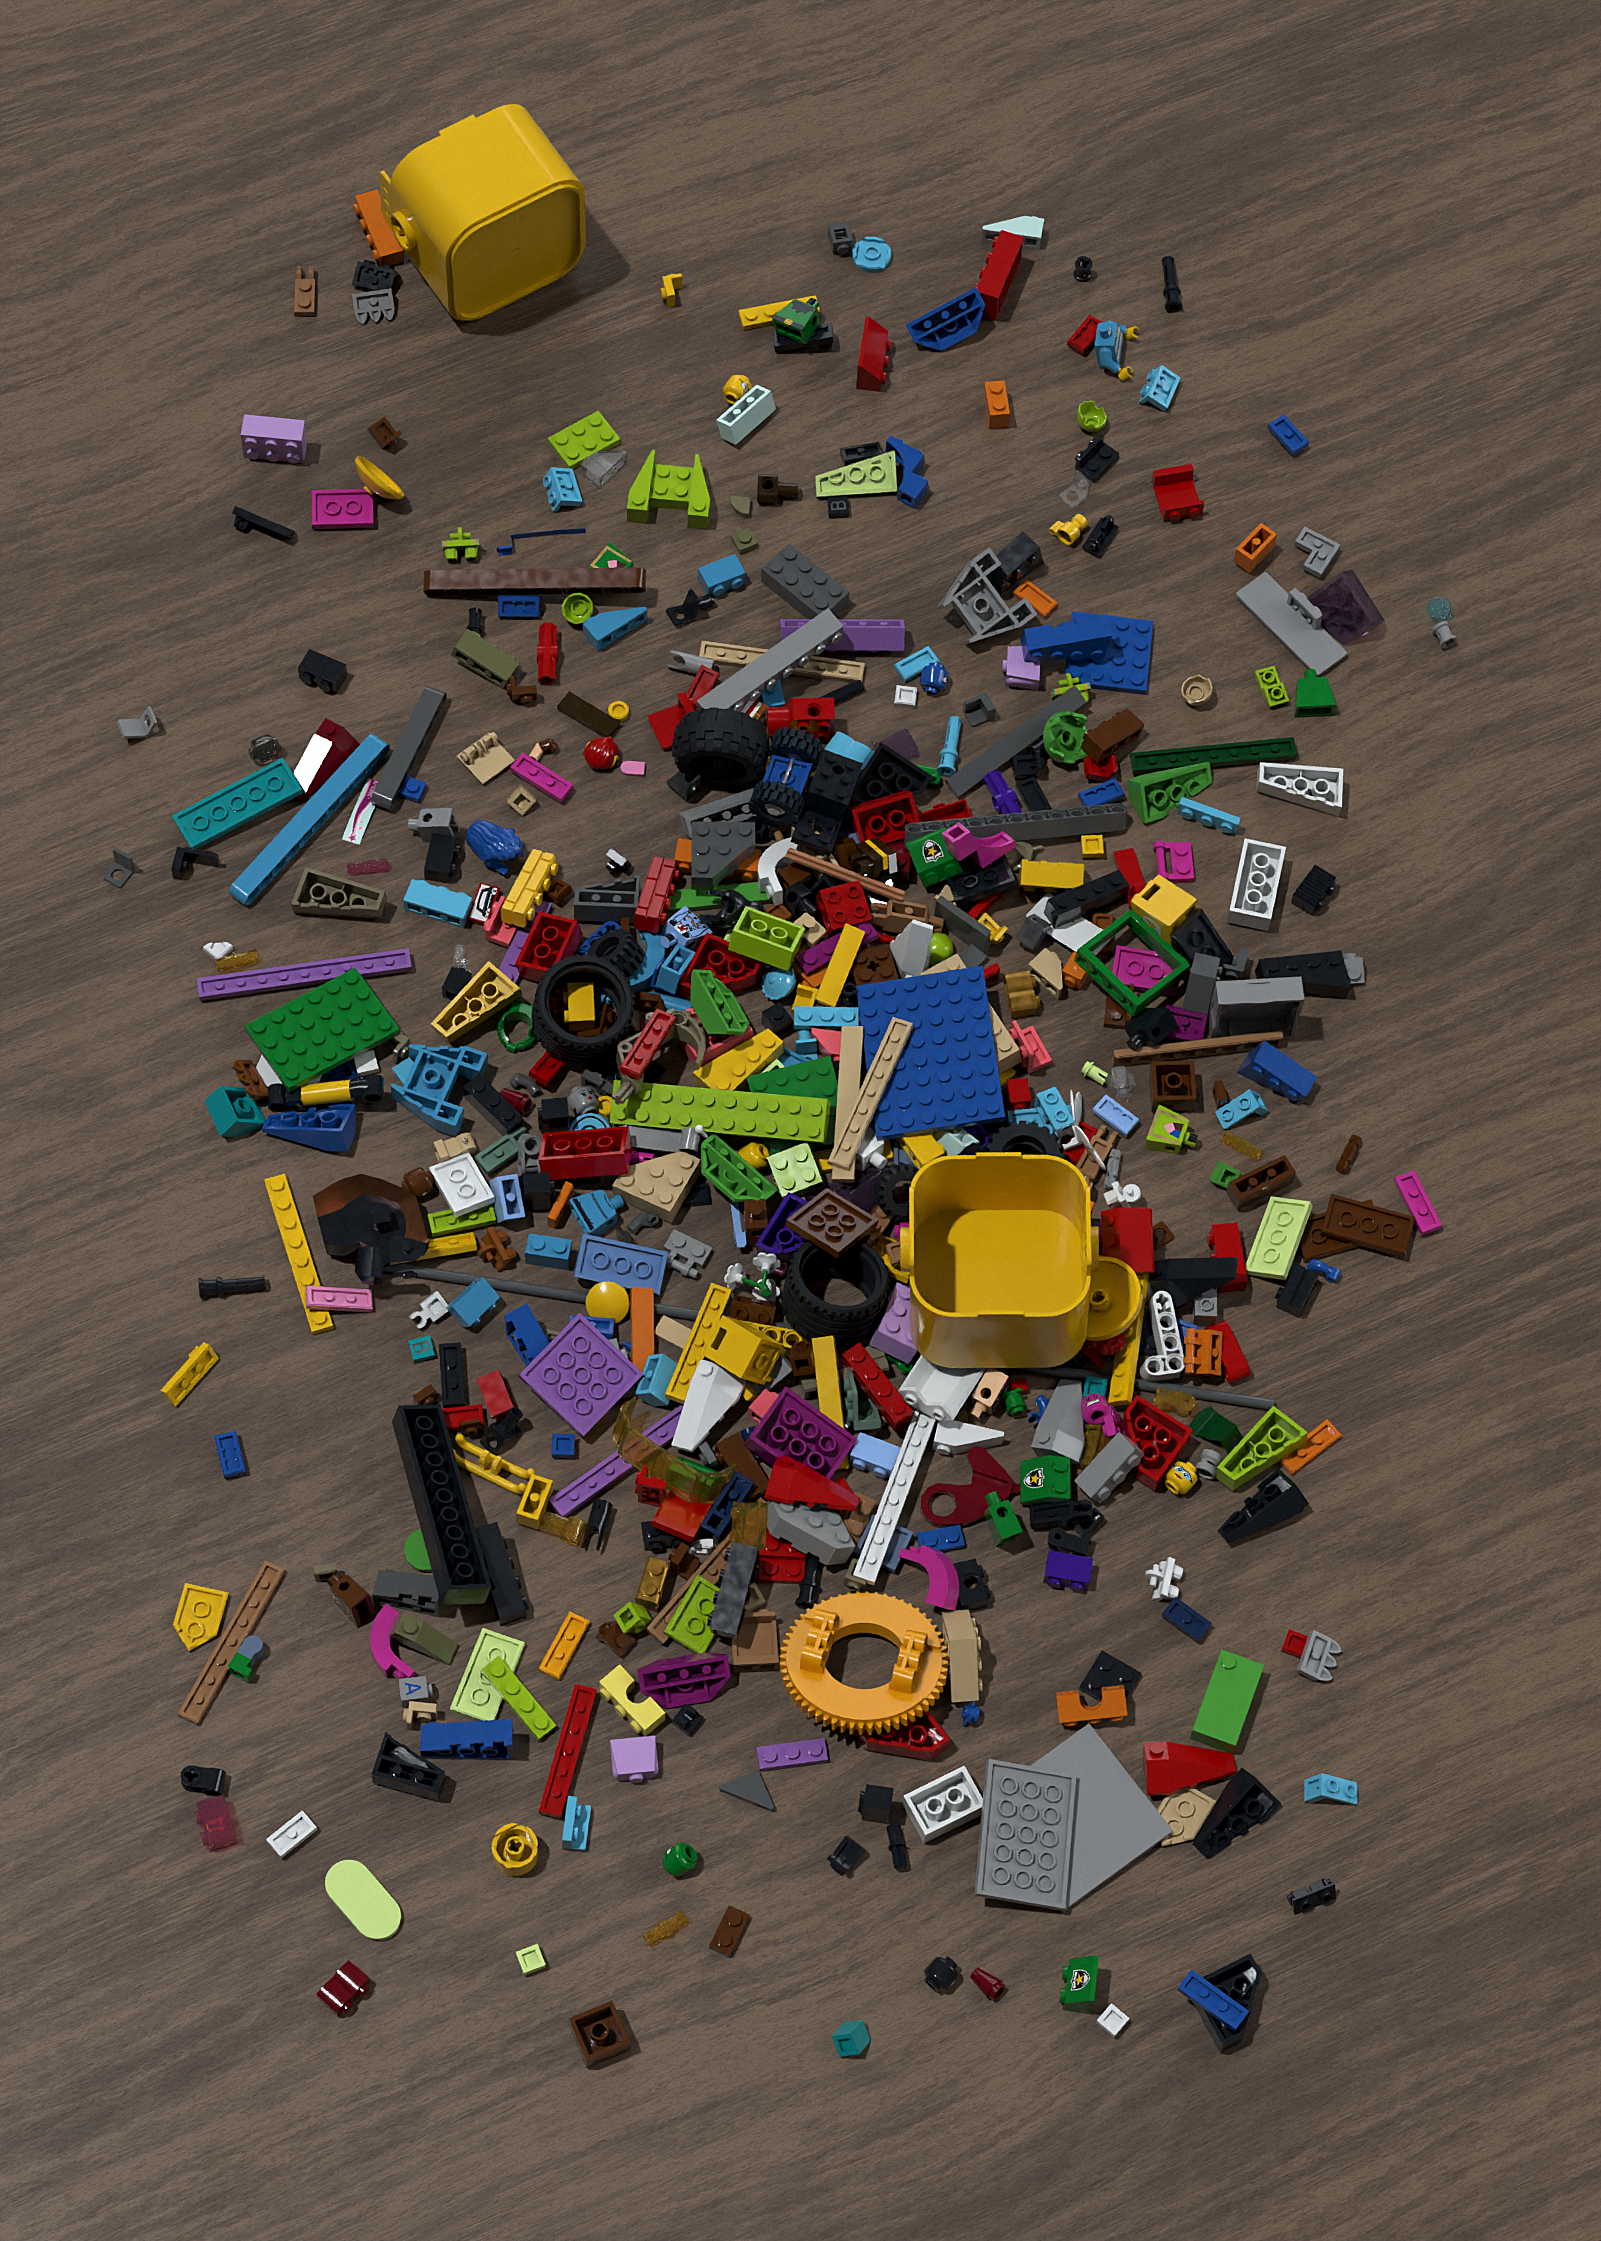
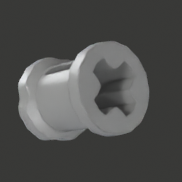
M1447 621L1440 622L1432 628L1433 634L1437 635L1440 641L1439 644L1443 649L1457 642V638L1450 631V624Z

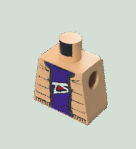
M988 1368L972 1394V1404L974 1406L970 1410L969 1415L977 1420H981L985 1412L992 1414L1001 1401V1394L1010 1387L1009 1376L995 1368Z

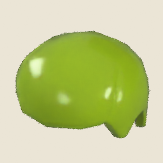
M1084 401L1079 405L1076 420L1082 429L1089 432H1097L1105 426L1107 416L1103 407L1097 408L1094 401Z
M580 592L570 594L562 603L564 618L573 624L584 623L591 617L594 610L591 599Z
M936 932L932 936L929 964L935 966L954 955L953 942L945 933Z

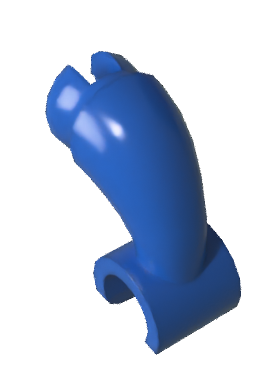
M1320 1260L1308 1261L1309 1265H1306L1307 1269L1326 1274L1325 1280L1327 1282L1337 1281L1341 1275L1339 1269L1329 1267Z
M1040 1395L1036 1398L1035 1404L1039 1406V1413L1032 1412L1029 1415L1028 1422L1032 1419L1037 1420L1033 1426L1035 1429L1049 1403V1399H1046L1045 1395Z

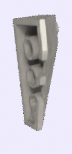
M1059 1380L1036 1428L1031 1445L1037 1457L1047 1455L1070 1457V1463L1080 1464L1086 1445L1083 1428L1084 1419L1081 1412V1401L1083 1400L1081 1381Z

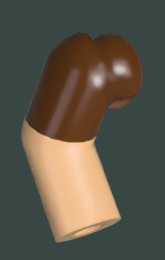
M550 738L541 741L535 745L529 757L538 761L544 751L555 752L558 744L554 742V739Z

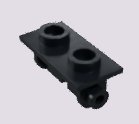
M1107 515L1100 518L1083 544L1082 549L1100 557L1119 526L1114 524L1113 516Z
M1323 1878L1309 1885L1311 1892H1308L1305 1887L1291 1891L1290 1895H1287V1899L1290 1904L1293 1903L1294 1915L1307 1912L1314 1907L1327 1904L1336 1899L1335 1883H1332L1330 1879L1325 1880Z

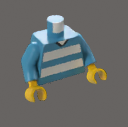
M1110 320L1098 324L1095 351L1099 369H1108L1115 374L1118 373L1121 381L1132 378L1129 375L1133 373L1132 368L1129 366L1123 369L1120 368V358L1124 339L1123 334L1127 340L1138 338L1134 334V332L1139 331L1138 327L1126 328L1125 325Z

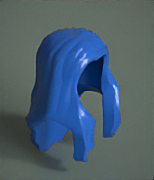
M478 820L473 822L467 830L466 842L468 846L476 853L482 863L496 872L505 875L508 871L507 866L497 859L509 860L517 858L519 855L523 858L524 852L521 850L523 843L520 837L515 834L514 829L502 828L489 821Z

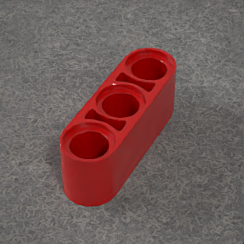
M1224 1320L1205 1327L1204 1330L1222 1331L1221 1371L1226 1381L1231 1384L1249 1377L1251 1373L1248 1363L1228 1322Z

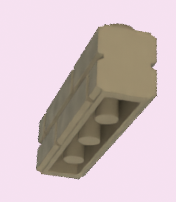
M871 1345L865 1347L866 1351L879 1366V1369L888 1377L890 1369L885 1353ZM839 1357L841 1389H844V1379L847 1378L848 1370L841 1362L842 1357ZM816 1373L797 1376L804 1399L818 1396Z

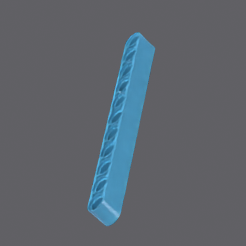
M370 734L234 881L229 889V895L245 906L250 905L389 752L390 745L376 735Z

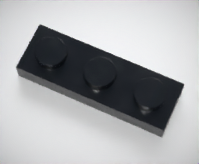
M461 1342L439 1344L443 1408L465 1406Z

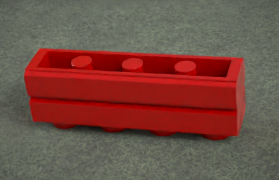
M655 856L652 858L634 914L635 929L657 933L660 926L665 925L667 917L665 911H669L671 906V898L669 897L674 896L676 888L674 882H678L680 877V870L677 869L676 860H664V858Z
M861 1343L856 1344L842 1354V1364L848 1371H852L855 1381L894 1431L912 1419L913 1410L908 1404H905L904 1398L883 1371L879 1369L877 1363Z

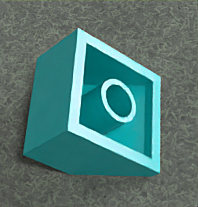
M219 1086L205 1100L208 1112L214 1121L220 1137H238L263 1127L265 1123L257 1101L251 1100L246 1094L245 1088Z

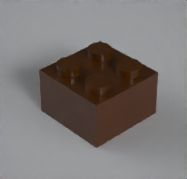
M1151 1061L1149 1069L1151 1111H1157L1158 1105L1164 1106L1171 1111H1194L1197 1100L1194 1061Z
M612 2000L568 2018L569 2028L586 2068L630 2051V2041Z

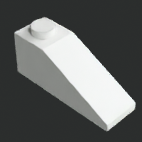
M954 1420L938 1421L932 1450L948 1455L949 1453L959 1454L968 1452L976 1446L987 1448L1002 1445L1004 1432Z

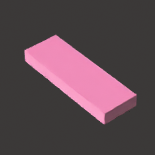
M306 1286V1309L369 1313L372 1311L371 1289Z

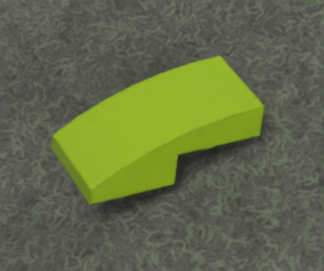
M1275 666L1254 672L1257 684L1269 708L1289 702L1283 682L1280 683Z

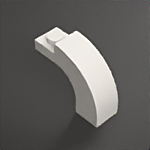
M791 838L778 841L767 848L758 863L759 891H766L767 897L772 899L774 906L783 904V890L777 878L778 871L793 863V861L786 859V853L789 848L801 852L799 845L790 842Z

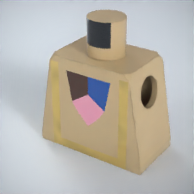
M804 913L794 922V924L805 927L799 949L805 945L810 949L828 939L826 929L808 913Z

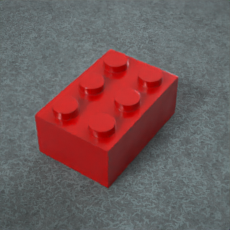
M539 911L515 962L520 977L540 982L541 977L548 968L551 969L554 963L561 959L564 960L566 957H572L583 935L578 920Z

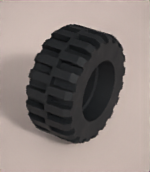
M1019 1121V1124L1010 1122L1007 1123L1006 1128L1003 1126L996 1129V1134H991L988 1138V1143L984 1147L989 1152L1026 1151L1034 1155H1051L1065 1160L1063 1145L1060 1142L1058 1143L1056 1134H1050L1049 1128L1045 1126L1042 1128L1038 1127L1039 1123L1033 1121L1032 1124H1026V1121Z

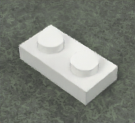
M301 1811L268 1837L266 1841L282 1859L317 1831V1827Z

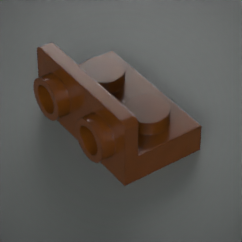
M1130 983L1129 989L1137 995V991H1134V984ZM1107 993L1103 1027L1126 1030V1026L1133 1017Z
M735 1295L732 1300L730 1318L773 1326L778 1302Z

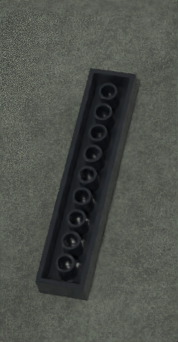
M441 1404L398 1406L392 1424L441 1605L485 1603L492 1587Z

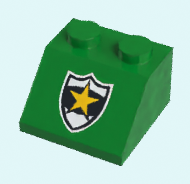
M945 827L906 843L924 888L963 872L960 862L947 850L942 835L946 831Z
M1047 1455L1020 1462V1504L1035 1506L1070 1500V1457Z
M1099 1956L1069 1959L1068 1966H1063L1062 1980H1066L1065 1989L1061 1988L1059 2002L1063 2003L1064 2011L1091 2014L1095 1998Z

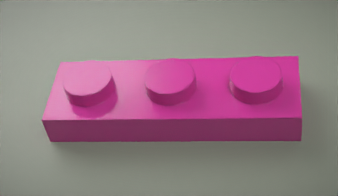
M523 752L510 767L512 773L560 803L573 789L572 783Z
M1415 1170L1395 1177L1394 1183L1410 1215L1415 1217L1414 1223L1420 1235L1423 1236L1441 1229L1442 1224Z

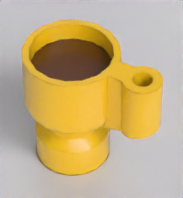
M1076 514L1071 519V522L1062 523L1057 521L1049 528V533L1056 535L1063 544L1069 546L1079 538L1080 531H1083L1088 526V521L1083 515Z

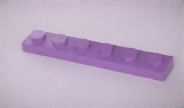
M543 900L540 906L536 905L533 920H529L524 928L518 927L499 968L516 985L520 975L515 962L539 911L549 914L552 909V904ZM505 1006L499 1011L504 1013L507 1006Z

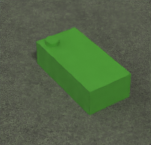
M1221 1649L1190 1736L1191 1740L1224 1752H1234L1264 1668L1263 1664Z

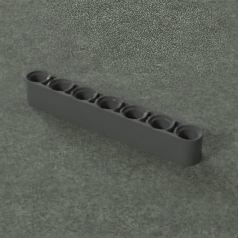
M429 686L424 688L371 797L372 804L388 810H392L395 806L400 789L406 777L410 775L445 704L446 692Z

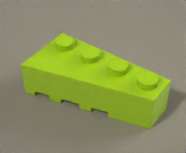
M1272 1406L1217 1466L1215 1478L1233 1491L1278 1462L1284 1456L1304 1445L1308 1432L1276 1407Z

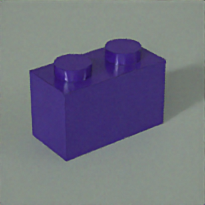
M1049 1550L1043 1583L1053 1588L1068 1587L1075 1592L1088 1591L1093 1558Z

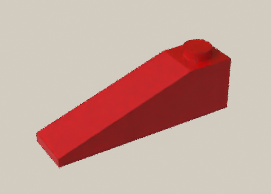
M788 1456L777 1457L764 1496L765 1499L794 1505V1501L806 1502L807 1506L814 1507L815 1504L822 1503L831 1509L856 1511L860 1502V1497Z
M1167 1741L1144 1742L1142 1762L1147 1796L1171 1795L1177 1793L1178 1789L1187 1786L1193 1788L1197 1786V1783L1208 1780L1212 1782L1236 1774L1233 1753Z

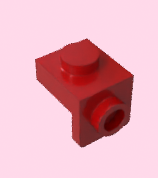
M1109 755L1098 764L1090 756L1083 760L1085 778L1107 782L1117 772L1118 766L1115 755Z

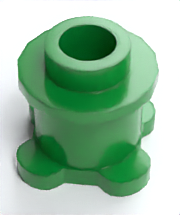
M1022 1388L1005 1391L1001 1394V1402L1006 1404V1413L1013 1417L1020 1416L1027 1408L1026 1403H1023Z

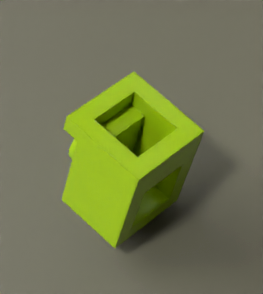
M633 1602L627 1603L613 1615L625 1634L628 1632L636 1634L643 1631L652 1620L643 1605Z

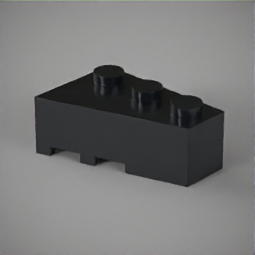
M385 1732L372 1771L373 1783L439 1801L446 1781L445 1771L424 1757L417 1755L404 1744L402 1745Z

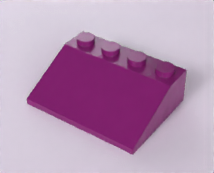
M785 1386L743 1445L772 1466L778 1456H788L830 1479L857 1438Z

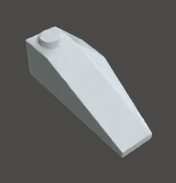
M913 919L904 928V931L901 934L899 933L896 939L890 942V950L900 979L920 976V973L928 970L934 926Z
M701 1359L689 1386L671 1444L672 1447L693 1452L710 1433L709 1430L717 1421L720 1422L724 1418L723 1414L738 1402L746 1381L717 1363Z

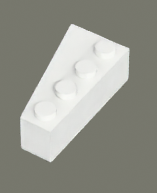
M1260 762L1257 771L1256 791L1339 817L1342 808L1343 769Z

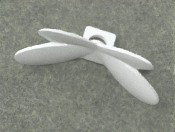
M1071 1090L1070 1107L1074 1124L1071 1125L1072 1127L1062 1131L1061 1138L1064 1135H1074L1075 1137L1068 1144H1062L1063 1148L1067 1150L1083 1144L1096 1163L1106 1170L1103 1161L1089 1143L1087 1136L1078 1127L1082 1114V1097L1080 1092H1077L1074 1100Z

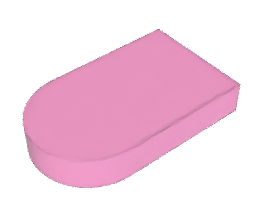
M625 761L621 764L622 774L644 777L645 762Z

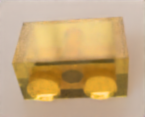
M733 1501V1508L731 1509V1544L735 1542L757 1548H766L768 1503Z

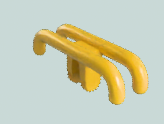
M457 1434L455 1437L457 1444L461 1448L480 1457L478 1466L463 1459L454 1450L459 1467L516 1494H523L525 1492L526 1485L524 1483L514 1484L498 1476L502 1468L523 1479H530L531 1474L535 1475L534 1469H522L487 1450L471 1444L462 1434Z

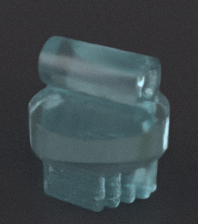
M1438 596L1428 600L1429 602L1425 609L1429 616L1437 620L1452 617L1451 603L1447 598Z

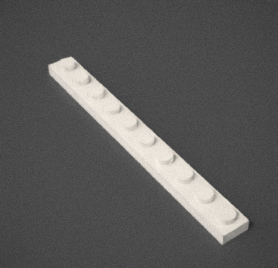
M918 1409L914 1412L853 1576L864 1579L871 1585H874L936 1422V1419Z

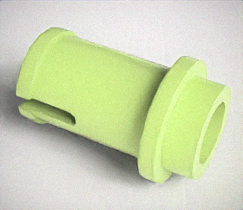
M1087 1061L1081 1070L1084 1077L1088 1076L1102 1086L1110 1075L1096 1067L1094 1062L1090 1063Z

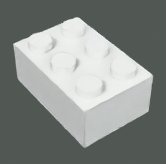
M962 1766L904 1795L902 1805L923 1843H926L981 1816L983 1798L966 1767Z

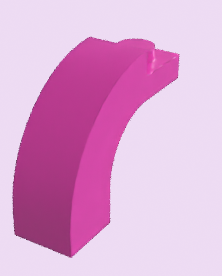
M921 1545L920 1549L910 1546L909 1550L900 1548L898 1557L918 1562L928 1572L930 1585L925 1603L955 1611L959 1597V1579L951 1560L938 1549Z
M386 1604L374 1619L370 1631L371 1652L375 1665L386 1678L392 1672L397 1680L416 1677L415 1671L399 1659L391 1649L393 1639L388 1637L395 1617L400 1613Z

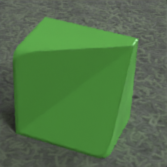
M1218 1160L1209 1180L1227 1189L1229 1182L1240 1177L1242 1172Z

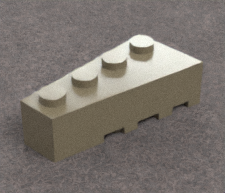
M305 867L291 906L294 914L381 919L388 899L384 890Z

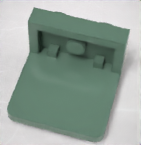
M847 1371V1378L844 1379V1390L847 1398H844L848 1422L853 1423L854 1430L869 1431L881 1428L878 1409L869 1398L858 1399L852 1371Z

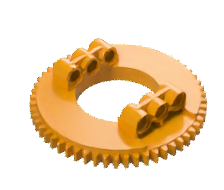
M866 1591L865 1593L856 1592L853 1594L847 1592L846 1595L838 1594V1597L833 1598L831 1596L829 1600H821L819 1605L814 1604L812 1609H806L805 1615L800 1614V1620H794V1626L789 1627V1633L785 1634V1640L782 1642L780 1655L781 1679H783V1686H786V1693H790V1700H795L796 1707L801 1706L802 1713L808 1711V1718L815 1716L816 1723L823 1720L824 1727L831 1723L832 1730L840 1726L842 1733L849 1728L850 1734H853L855 1729L858 1730L859 1735H862L864 1730H867L868 1734L872 1735L873 1729L878 1734H881L882 1728L890 1732V1726L898 1730L899 1723L906 1727L908 1720L915 1722V1716L922 1717L923 1711H929V1705H935V1699H939V1693L943 1692V1685L946 1684L948 1675L947 1646H945V1640L941 1639V1632H937V1625H932V1619H926V1613L921 1614L919 1608H913L911 1603L906 1604L903 1599L898 1600L896 1596L889 1597L887 1594L880 1595L878 1592L869 1593ZM855 1633H872L887 1638L900 1650L897 1664L894 1665L891 1682L873 1689H856L838 1682L825 1667L832 1644L842 1637Z

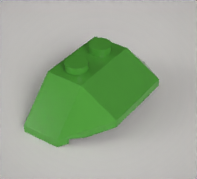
M693 969L691 973L690 1003L707 1034L743 1035L749 1025V1021L733 993L722 981L714 977L715 974L711 970Z
M715 1133L702 1142L701 1174L733 1202L768 1200L777 1193L778 1189Z

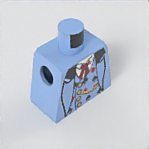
M684 906L667 920L661 932L660 942L664 948H669L670 946L675 948L679 944L694 951L698 949L706 933L712 934L713 932Z

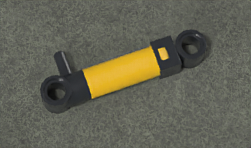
M367 1074L362 1079L304 1084L291 1092H288L281 1083L271 1084L268 1087V1109L274 1112H284L289 1108L291 1111L306 1110V1106L359 1100H364L367 1105L384 1099V1077L379 1074Z

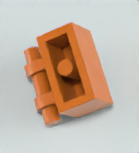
M1187 1328L1186 1337H1184L1186 1357H1183L1185 1373L1196 1376H1221L1222 1331Z

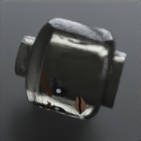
M270 734L252 739L250 743L251 748L248 749L251 759H256L259 764H265L277 759L279 752H281L277 738L275 736L272 737Z

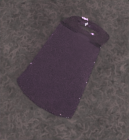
M907 729L900 730L881 741L904 758L919 756L917 745Z

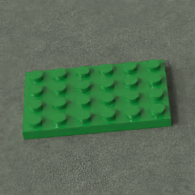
M356 968L244 1025L246 1033L288 1092L400 1034L399 1027Z

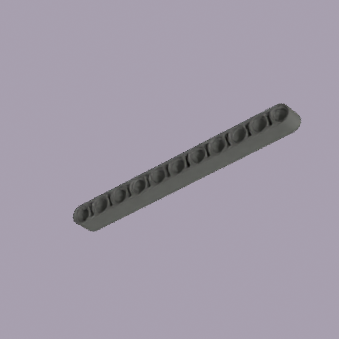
M1120 803L910 823L905 826L904 847L908 849L907 842L944 827L948 830L958 822L967 828L973 837L986 838L1004 831L1015 841L1121 831L1126 828L1127 807Z

